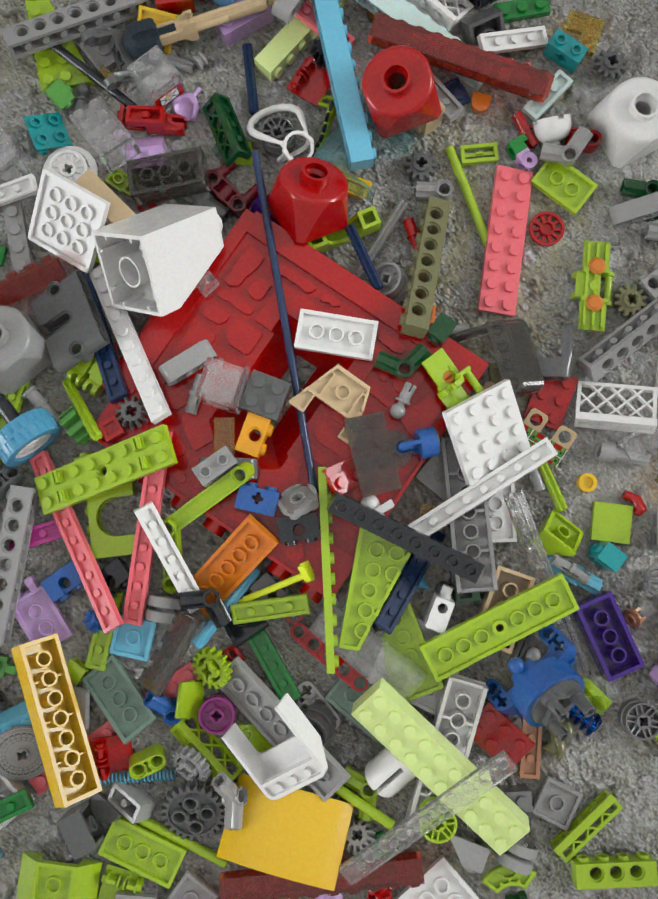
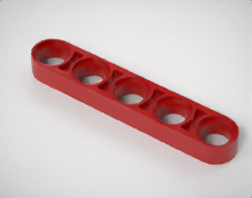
M294 624L290 629L291 637L326 666L324 654L326 653L325 641L305 624ZM297 626H301L304 629V635L300 638L294 634ZM313 638L317 639L320 643L317 650H312L309 647V642ZM334 649V655L339 657V667L342 664H347L350 667V672L346 676L340 673L339 668H335V674L357 692L365 691L369 686V678ZM357 677L365 679L366 684L363 688L355 686V679Z

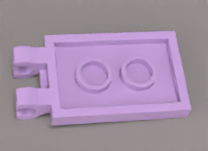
M32 575L24 579L23 581L29 590L22 594L20 590L15 617L30 642L56 633L61 642L73 635L74 632L56 602H52L44 588L38 585L36 577Z

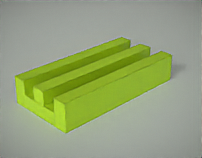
M497 142L461 145L459 147L461 166L498 163L499 161ZM493 149V151H488V152H483V151H482V152H476V153H468V154H465V152H468V151H478V150Z

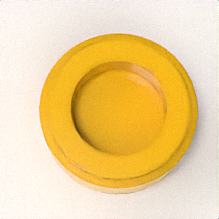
M591 473L579 475L576 480L577 488L582 492L593 491L597 486L596 477Z

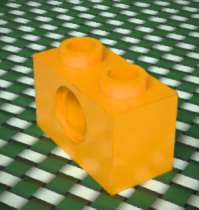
M248 412L235 450L259 459L260 455L264 456L267 444H265L267 436L271 437L274 429L272 420ZM258 431L261 433L258 441L250 439L252 432Z

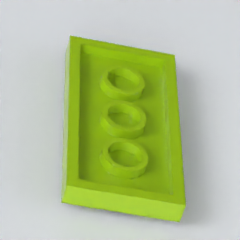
M121 817L119 820L112 822L97 854L170 889L188 849L139 824H132L128 819Z

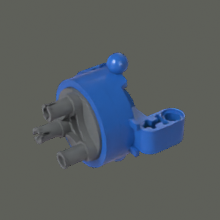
M550 624L539 630L540 638L550 650L540 660L536 661L529 659L524 663L522 659L517 657L510 659L508 668L510 672L514 673L512 675L514 686L509 690L507 686L499 681L489 679L485 682L488 688L486 696L498 711L508 716H515L516 714L519 717L523 716L526 722L533 727L545 726L553 732L559 742H564L570 737V733L560 723L566 720L563 716L568 718L569 711L575 705L585 717L593 715L596 708L585 697L583 692L584 680L572 667L577 662L574 659L577 652L575 645L562 631Z

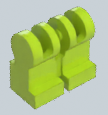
M95 354L88 363L79 361L78 365L70 369L66 375L69 381H75V385L78 387L83 386L82 389L86 392L90 391V395L94 398L99 397L105 389L102 386L103 380Z

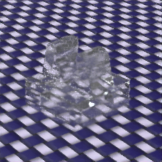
M207 270L196 287L203 296L207 297L220 284L213 274Z

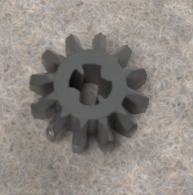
M132 395L131 401L128 397H124L125 404L118 402V405L122 408L115 411L121 414L117 420L119 422L123 421V427L129 425L130 429L134 430L136 425L138 428H142L141 421L148 423V420L144 418L148 416V413L145 411L146 409L141 398L137 400V396ZM132 409L137 410V412H134L136 413L135 416L130 415Z

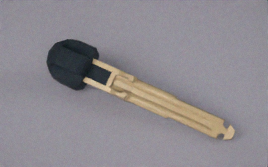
M244 0L195 16L192 15L190 9L183 11L179 18L158 25L155 24L153 19L146 18L134 22L126 28L123 34L124 48L136 60L153 59L164 54L163 46L184 39L198 40L200 39L199 31L267 10L269 5L273 7L276 0Z

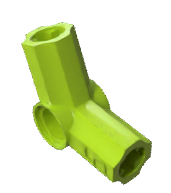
M347 765L345 770L351 777L344 785L360 793V798L377 808L378 794L376 789L373 791L366 790L364 786L369 784L365 774ZM359 810L358 818L369 822L374 820Z

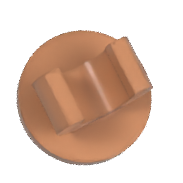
M641 607L627 609L624 612V619L629 626L638 628L646 620L645 616L641 617L638 613Z

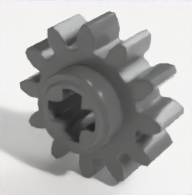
M611 47L608 48L607 52L602 49L594 60L595 65L593 69L598 70L596 77L602 75V81L609 78L610 83L614 78L619 80L627 70L625 66L628 60H623L625 53L619 55L618 48L615 52H612Z
M421 148L418 154L413 150L412 156L407 155V162L404 164V168L408 169L406 176L412 175V182L416 178L420 182H422L423 178L429 182L430 176H435L438 164L434 163L436 156L429 157L430 151L424 154Z

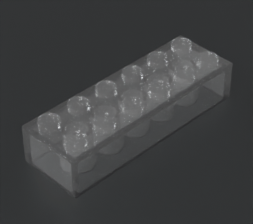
M336 597V605L332 606V613L337 614V626H333V634L338 635L339 644L346 604ZM324 610L308 629L323 643H325ZM372 627L359 651L334 647V652L370 683L374 684L382 677L406 701L410 699L429 674L390 640H387L379 631L375 632Z

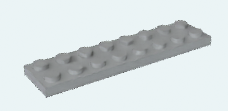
M239 656L236 657L229 666L233 670L230 674L232 678L220 689L273 747L295 736L274 709L280 701L278 697ZM324 748L328 769L322 778L308 785L326 802L351 775Z

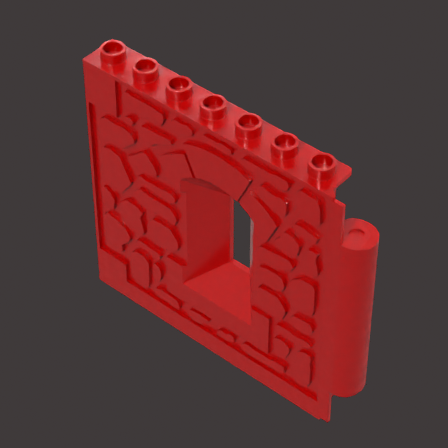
M246 209L224 239V247L182 307L163 317L151 315L138 333L139 340L172 415L157 424H153L149 416H145L144 418L148 420V423L141 421L142 428H138L137 425L134 430L130 429L129 425L123 427L126 433L109 443L105 440L103 434L102 438L98 439L99 443L105 447H110L162 424L167 425L168 430L173 431L172 444L178 463L167 467L164 487L176 494L170 503L177 509L206 489L192 471V468L200 463V457H210L226 445L235 458L257 459L235 450L248 414L239 408V404L253 369L278 379H282L289 369L263 217L258 211L252 213ZM271 220L295 359L299 356L316 367V370L302 390L338 364L371 387L353 447H350L337 437L348 422L347 418L315 396L304 410L318 491V467L328 468L357 454V459L362 464L369 481L343 494L358 502H361V499L366 495H374L379 499L380 505L391 499L395 506L426 458L420 459L418 454L397 457L393 453L394 445L401 441L414 439V430L430 426L437 430L440 438L447 428L442 412L447 410V408L437 395L439 392L437 390L438 386L423 365L407 380H399L396 376L373 367L380 350L403 359L419 343L424 345L431 355L440 348H443L459 371L469 365L471 372L477 380L480 379L489 363L449 337L441 347L430 343L427 340V336L420 339L400 333L402 325H399L401 314L405 311L401 305L306 243L296 242L284 228ZM300 309L379 321L372 361L295 349L294 343ZM207 339L216 352L217 359L177 384L168 386L158 368L198 342ZM122 356L119 363L130 394L128 398L131 401L132 395H135L138 400L141 398L124 356ZM399 367V371L402 374L409 373L408 367ZM196 373L209 377L203 392L204 398L201 399L233 409L235 412L202 401L199 404L197 415L185 412L184 410L190 395L188 393L192 389ZM463 375L465 382L461 386L466 394L469 395L473 387ZM405 382H409L417 388L409 401L410 405L404 406L405 415L400 419H395L390 414V408L395 403H398L395 398L399 397ZM109 402L97 419V425L113 415H116L117 418L121 415L115 411L122 408L118 405V402L115 404ZM291 405L272 432L271 437L267 436L265 444H267L265 454L264 456L260 455L258 459L257 479L248 480V482L258 484L257 488L265 489V486L277 488V492L281 494L285 489L295 484H301L302 486L309 484L297 411ZM132 409L130 415L135 416L136 413L134 412H137V410ZM252 432L250 435L252 441H258L261 437L255 432ZM144 477L138 480L142 485ZM327 484V492H329L331 490ZM239 488L203 513L207 518L202 525L221 538L226 530L233 533L246 517L251 514L279 541L277 519L289 517L281 512L279 506L275 517L235 508ZM258 493V496L253 497V499L256 501V504H258L259 501L263 502V497L260 496L261 493ZM319 505V507H318L317 509L311 510V511L308 512L307 514L317 512L318 521H319V527H320V505ZM393 508L389 509L383 514L388 516ZM332 514V524H329V532H333V544L329 545L330 552H334V564H331L330 568L331 573H335V585H331L332 593H337L352 571L359 527ZM295 525L294 533L298 536L303 535L305 532L304 525ZM317 537V541L305 543V539L297 540V545L285 546V542H279L266 556L272 560L267 570L281 580H285L291 574L294 576L300 574L297 567L301 563L309 561L315 579L309 583L301 580L304 584L299 591L301 593H308L309 599L319 604L323 598L321 537Z

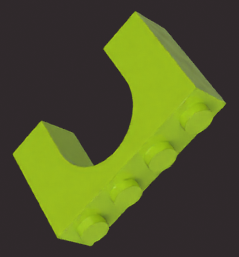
M136 480L87 499V505H85V515L89 520L87 535L90 536L91 544L89 545L95 559L132 554L135 534L123 536L110 534L102 525L101 514L105 505L111 500L137 496Z

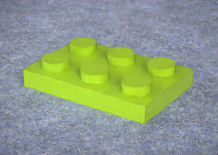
M548 161L544 163L531 180L532 186L573 216L576 215L598 186L573 166L566 167L561 163Z

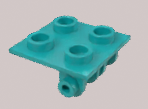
M59 112L23 117L34 147L42 156L48 154V149L72 146Z

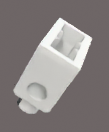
M443 584L440 594L437 592L433 593L423 617L426 628L439 633L446 630L455 606V602L451 598L455 588ZM442 603L445 604L443 607H438Z

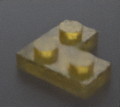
M570 9L563 30L580 35L578 42L589 48L586 55L593 57L605 20Z

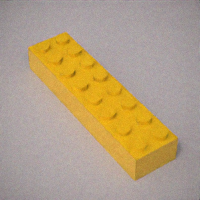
M56 633L11 648L55 808L68 807L102 791L58 634Z

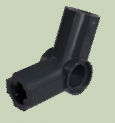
M207 588L205 590L179 592L180 610L205 607L216 629L232 621L221 600L220 594L216 590ZM213 592L215 600L212 603H207L205 600L206 595Z

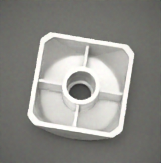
M648 77L628 79L614 88L589 113L587 122L591 129L598 130L601 133L602 140L600 145L612 166L622 168L658 149L657 80Z

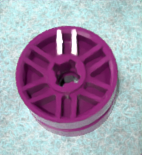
M224 693L212 694L199 709V723L210 734H223L233 725L237 716V707Z

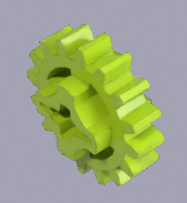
M206 646L196 652V655L193 657L194 662L192 666L196 668L193 673L198 674L197 680L201 679L203 686L208 684L209 689L214 687L217 690L225 686L232 678L230 674L233 672L229 668L232 663L226 660L228 656H223L221 649L217 652L215 646L212 648Z

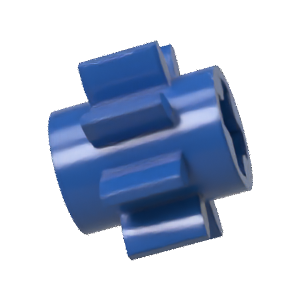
M94 609L88 610L85 613L86 618L82 621L85 624L86 630L93 631L94 634L100 630L103 631Z

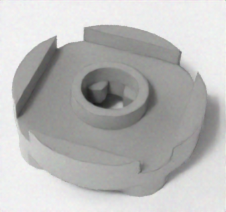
M301 484L290 486L281 493L282 498L278 499V506L281 512L289 516L291 520H297L302 515L319 507L318 493L311 484H307V486H302Z

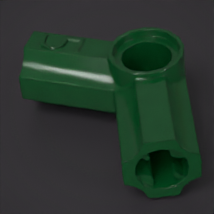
M624 178L620 187V194L625 197L639 198L651 194L648 189L652 190L653 193L658 192V180L646 182ZM658 216L649 218V220H658Z
M421 343L403 359L380 350L373 367L392 374L399 380H407L422 365L421 363L431 356V353ZM399 367H408L409 373L402 374L399 371Z

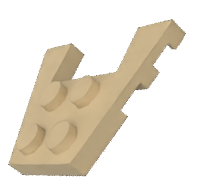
M338 364L291 398L288 403L303 413L314 396L348 419V422L337 437L350 447H353L371 387Z

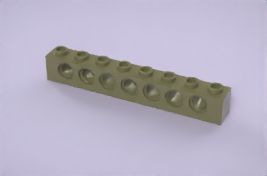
M429 196L427 203L423 202L420 213L423 214V217H420L418 223L420 233L416 235L415 244H417V248H414L412 254L414 264H411L408 274L411 276V280H408L405 292H408V296L404 298L402 308L405 311L401 314L399 325H402L400 332L402 334L423 339L429 330L451 201Z

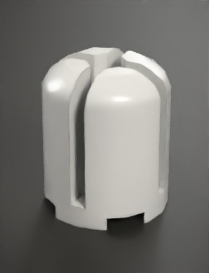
M386 747L367 763L364 771L369 786L372 790L376 789V793L384 798L393 797L416 777Z

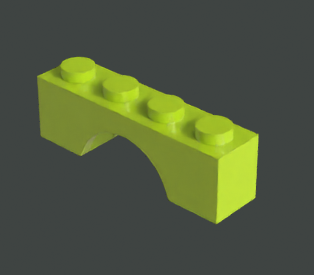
M375 206L356 212L348 220V225H355L360 238L380 231L381 220ZM344 228L306 244L323 253L351 241Z

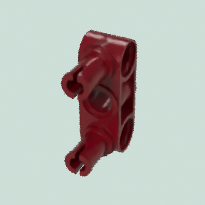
M235 162L230 167L225 166L223 163L219 168L206 171L203 178L207 189L219 203L229 208L230 213L236 218H240L246 209L249 210L250 206H252L251 203L259 196L256 183L245 194H240L226 180V177L237 168ZM211 179H217L215 183H209ZM238 204L243 205L241 209L237 210L234 208Z

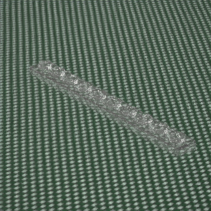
M523 490L503 495L531 573L536 578L535 583L538 584L554 576ZM570 615L552 623V625L562 631L575 645L577 652L574 659L577 662L572 667L581 678H588L592 674Z
M505 750L501 751L339 865V872L353 886L518 770L517 765Z

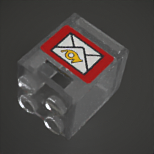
M158 45L127 67L136 90L149 106H164L167 112L173 107L172 101L176 97L187 93L180 72Z
M207 357L195 393L196 398L201 403L239 415L241 411L239 404L250 379L249 371L251 367L246 365L243 368L224 362L222 357L219 360Z

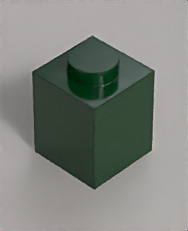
M441 312L425 336L428 337L427 340L433 345L442 347L458 323Z

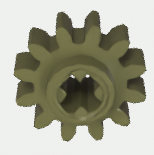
M626 284L624 288L620 287L616 290L617 294L612 297L614 300H617L613 303V307L618 306L616 314L622 311L623 318L628 314L631 318L646 307L647 304L643 301L648 297L641 295L644 289L637 291L636 284L631 289L630 285Z

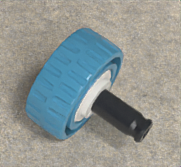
M0 393V416L6 422V425L0 429V459L5 465L14 467L28 462L29 459L42 450L48 449L59 438L61 427L45 408H36L20 415L12 403L6 399V395Z

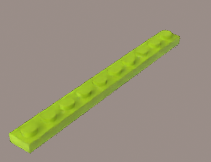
M318 467L327 674H335V668H339V657L334 655V647H338V635L333 634V626H337V614L332 613V606L336 605V593H332L331 585H335V573H331L330 565L334 564V552H330L329 545L333 544V532H329V524H332V513L326 509L331 500V491L327 492L328 483L325 473L322 472L326 467Z

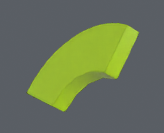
M499 864L488 870L480 880L498 894L502 889L509 886H519L526 890L537 872L532 868L530 875H522Z

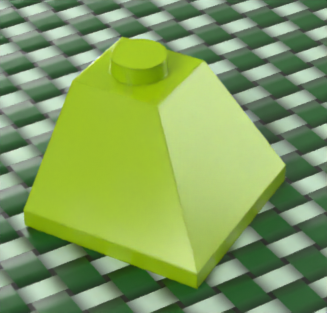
M553 509L535 531L530 543L545 555H555L558 553L560 556H574L584 532Z

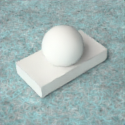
M366 495L360 502L381 513L394 507L391 499L380 505L379 499L374 495Z

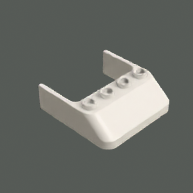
M288 693L282 697L274 709L295 736L262 753L253 747L236 723L221 738L264 795L271 800H278L322 778L328 769L319 733Z

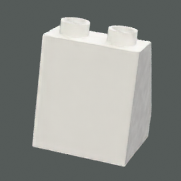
M163 204L91 231L113 308L160 317L180 309L224 247L221 234L223 224L220 216L217 214L216 207Z

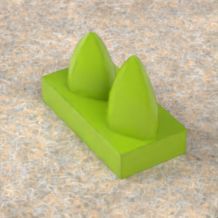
M582 673L580 676L585 684L583 691L585 697L596 708L595 714L600 717L613 702Z

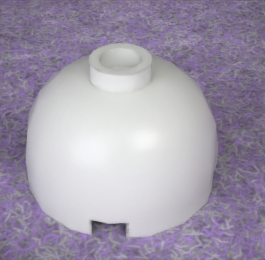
M565 114L562 118L552 116L533 122L536 138L542 143L560 145V141L567 138L570 134L571 115Z

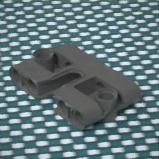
M75 270L59 282H50L46 291L31 301L39 326L48 328L49 332L55 331L45 341L52 364L60 374L68 372L78 365L79 361L83 363L90 362L95 352L110 343L88 283L80 271Z

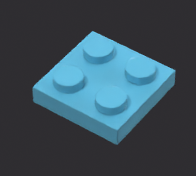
M144 619L142 626L124 623L116 628L113 633L109 654L146 662L149 661L157 622Z

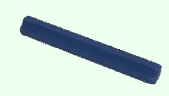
M244 43L242 49L249 114L254 115L259 111L253 49L251 43Z
M350 224L346 226V233L371 286L376 290H381L383 284L355 225Z

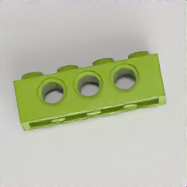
M639 851L631 855L619 852L616 855L610 856L604 853H599L596 856L579 854L570 859L572 883L577 890L658 886L657 863L647 852ZM637 865L636 870L633 871V872H630V869H631L633 866ZM617 866L616 871L610 873L611 868ZM597 867L596 872L590 874L591 869Z

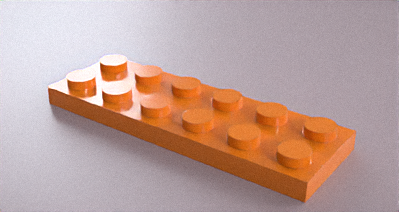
M249 514L197 571L193 578L200 590L207 588L216 590L223 602L280 541ZM213 592L206 595V602L212 603L215 600ZM205 607L198 609L207 618L209 617Z

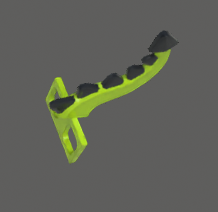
M326 94L318 102V105L328 109L321 128L322 132L319 136V141L314 145V153L311 157L320 152L324 146L333 119L337 116L334 98ZM325 99L331 100L329 104L323 101Z

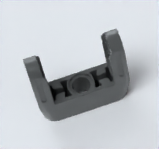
M565 323L563 328L562 357H523V325L514 324L512 350L513 379L569 380L572 366L573 323Z

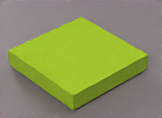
M593 501L589 539L630 544L633 506Z

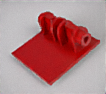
M310 56L303 60L286 89L317 107L318 102L331 85L328 72L316 65L315 58Z
M118 735L90 739L92 756L101 781L107 780L110 773L129 770V758L133 754L132 741L128 744H123Z

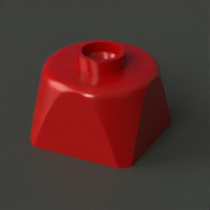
M397 45L378 52L369 61L365 68L361 85L379 136L386 139L439 118L442 110L428 59L421 52L409 46ZM404 85L402 88L394 90L395 87Z
M314 157L295 158L282 166L267 196L269 212L296 242L305 244L348 226V181L341 170L328 161Z

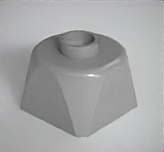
M0 305V391L4 394H13L51 365L52 361L45 344L47 338L31 316L24 311Z

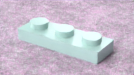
M559 69L522 108V112L533 122H536L572 85L573 80Z

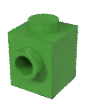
M56 78L43 90L58 109L62 110L64 108L67 110L72 106V100L75 98L72 94L74 91L66 82L63 84L59 78Z

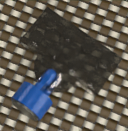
M383 411L343 420L362 498L401 490L402 486L398 470L410 461L411 455L418 454L420 459L438 456L441 452L440 438L433 426L414 430V439L409 440L402 432L387 429Z

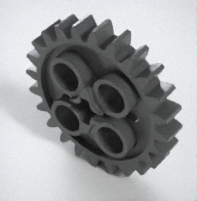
M188 780L187 786L180 782L179 788L173 786L172 792L168 791L166 797H164L161 812H163L161 818L165 819L164 825H170L168 831L176 830L175 836L181 833L183 840L186 836H189L190 841L194 837H197L198 841H200L201 836L208 839L209 833L215 836L216 830L220 831L221 825H224L225 806L222 804L221 796L219 797L216 791L213 792V786L206 788V782L202 786L199 785L198 780H196L195 785H192Z

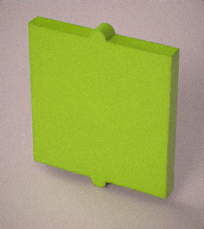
M191 679L188 682H179L175 711L176 719H190L191 717L198 716L199 709L203 704L205 685H202L203 681Z

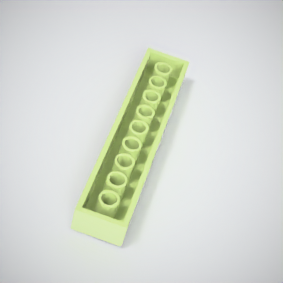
M382 677L353 703L351 715L500 856L530 832L528 816Z

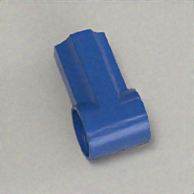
M152 689L146 694L143 705L162 716L166 724L175 725L181 720V718H175L176 698H168L157 690Z

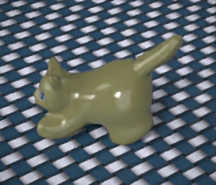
M565 718L566 720L560 723L570 733L571 737L574 724L570 718ZM550 730V740L547 743H543L541 748L550 757L557 755L556 759L560 762L567 744L566 741L559 742Z

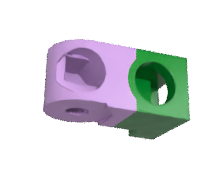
M523 133L508 142L505 150L518 169L532 171L538 162V158L534 153L530 152L525 144L528 138Z

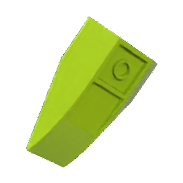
M23 851L16 893L17 899H97L103 861L83 858L79 864L43 860L44 853Z

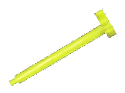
M305 561L297 567L300 574L243 596L238 602L252 601L301 580L307 583L314 581L315 575L309 561Z

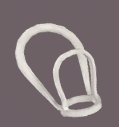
M285 103L272 105L258 111L249 119L246 129L250 136L279 144L282 147L283 154L277 158L278 163L294 159V156L300 154L309 146L310 153L307 157H311L314 153V140L308 135L305 115L299 106ZM289 111L297 115L303 131H292L283 141H280L255 130L254 126L267 115ZM293 135H301L307 139L302 147L291 153L286 149L287 141Z

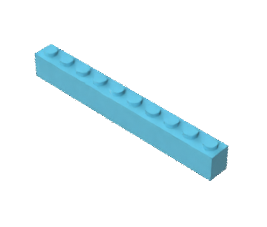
M311 0L350 171L372 168L374 160L377 158L375 147L372 148L371 146L372 132L367 129V112H363L364 98L362 94H359L360 81L359 77H355L354 73L356 71L355 60L351 59L350 56L352 54L351 43L347 42L348 30L346 24L343 25L342 21L344 20L343 8H339L338 3H340V0Z

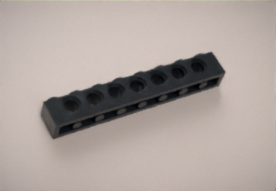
M336 490L326 508L328 512L475 584L485 567L480 561Z

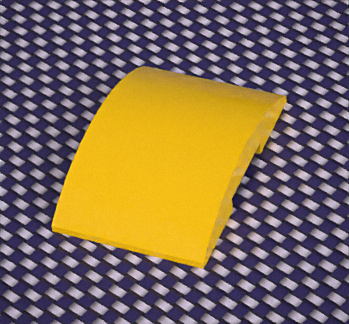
M240 773L236 785L238 787L244 786L248 792V801L243 806L242 829L223 830L216 856L277 877L334 891L354 806L332 798L324 802L317 794L300 789L278 800H271L264 795L250 775Z

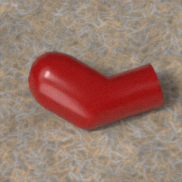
M624 490L621 498L633 503L635 507L633 513L637 516H642L646 512L647 507L641 496Z

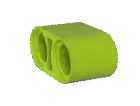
M154 744L132 754L129 758V775L133 779H142L163 769L166 765L165 748L160 744Z

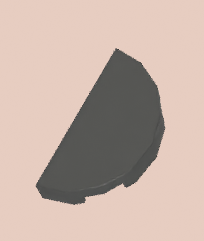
M101 791L91 796L92 813L100 822L112 823L123 816L107 801V797Z

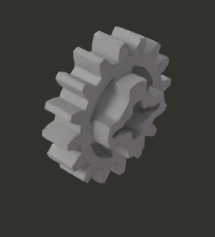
M180 745L171 754L172 766L176 768V772L180 773L182 778L185 777L187 781H193L194 784L198 780L200 785L209 778L212 770L209 769L210 764L206 763V758L201 756V752H196L193 747L189 749L187 745L184 747Z

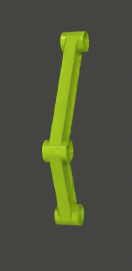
M240 463L163 520L181 556V529L251 479L255 473L251 463ZM240 469L245 472L246 477L241 475ZM163 566L162 588L169 594L175 593L177 590Z

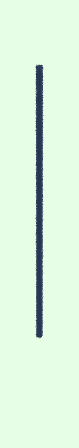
M253 151L251 154L294 396L301 392L291 331L259 151ZM296 409L309 484L313 485L319 494L305 411L302 413Z

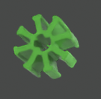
M74 405L58 416L60 425L68 430L66 433L70 437L74 436L79 445L85 446L92 440Z

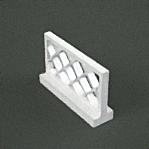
M406 0L413 3L423 14H428L435 23L444 26L449 33L474 8V5L468 0ZM446 2L453 3L454 7L447 6ZM458 4L463 5L466 9L459 8Z
M578 381L574 427L654 434L657 427L658 387ZM582 387H587L593 393L586 397L581 392ZM604 389H609L613 395L606 399L600 392ZM630 391L634 396L626 400L620 393ZM642 393H653L652 399L646 402L640 396ZM595 395L603 401L597 406L590 401ZM615 397L623 403L617 408L609 402ZM636 398L643 404L637 410L630 404ZM587 403L592 410L580 412V406ZM606 404L612 412L603 414L599 409ZM627 406L633 413L629 416H624L619 410ZM647 408L652 413V417H643L639 412Z

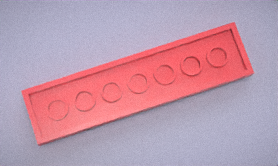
M497 165L495 168L487 227V241L484 250L477 303L478 312L512 318L515 316L532 186L531 180L533 178V172L501 165Z

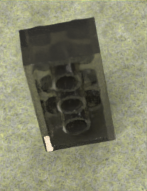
M201 146L126 161L130 196L137 206L211 192L207 158Z

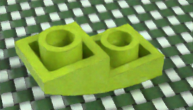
M116 166L113 167L105 180L106 184L136 202L139 201L147 188L146 184L132 175L129 176Z

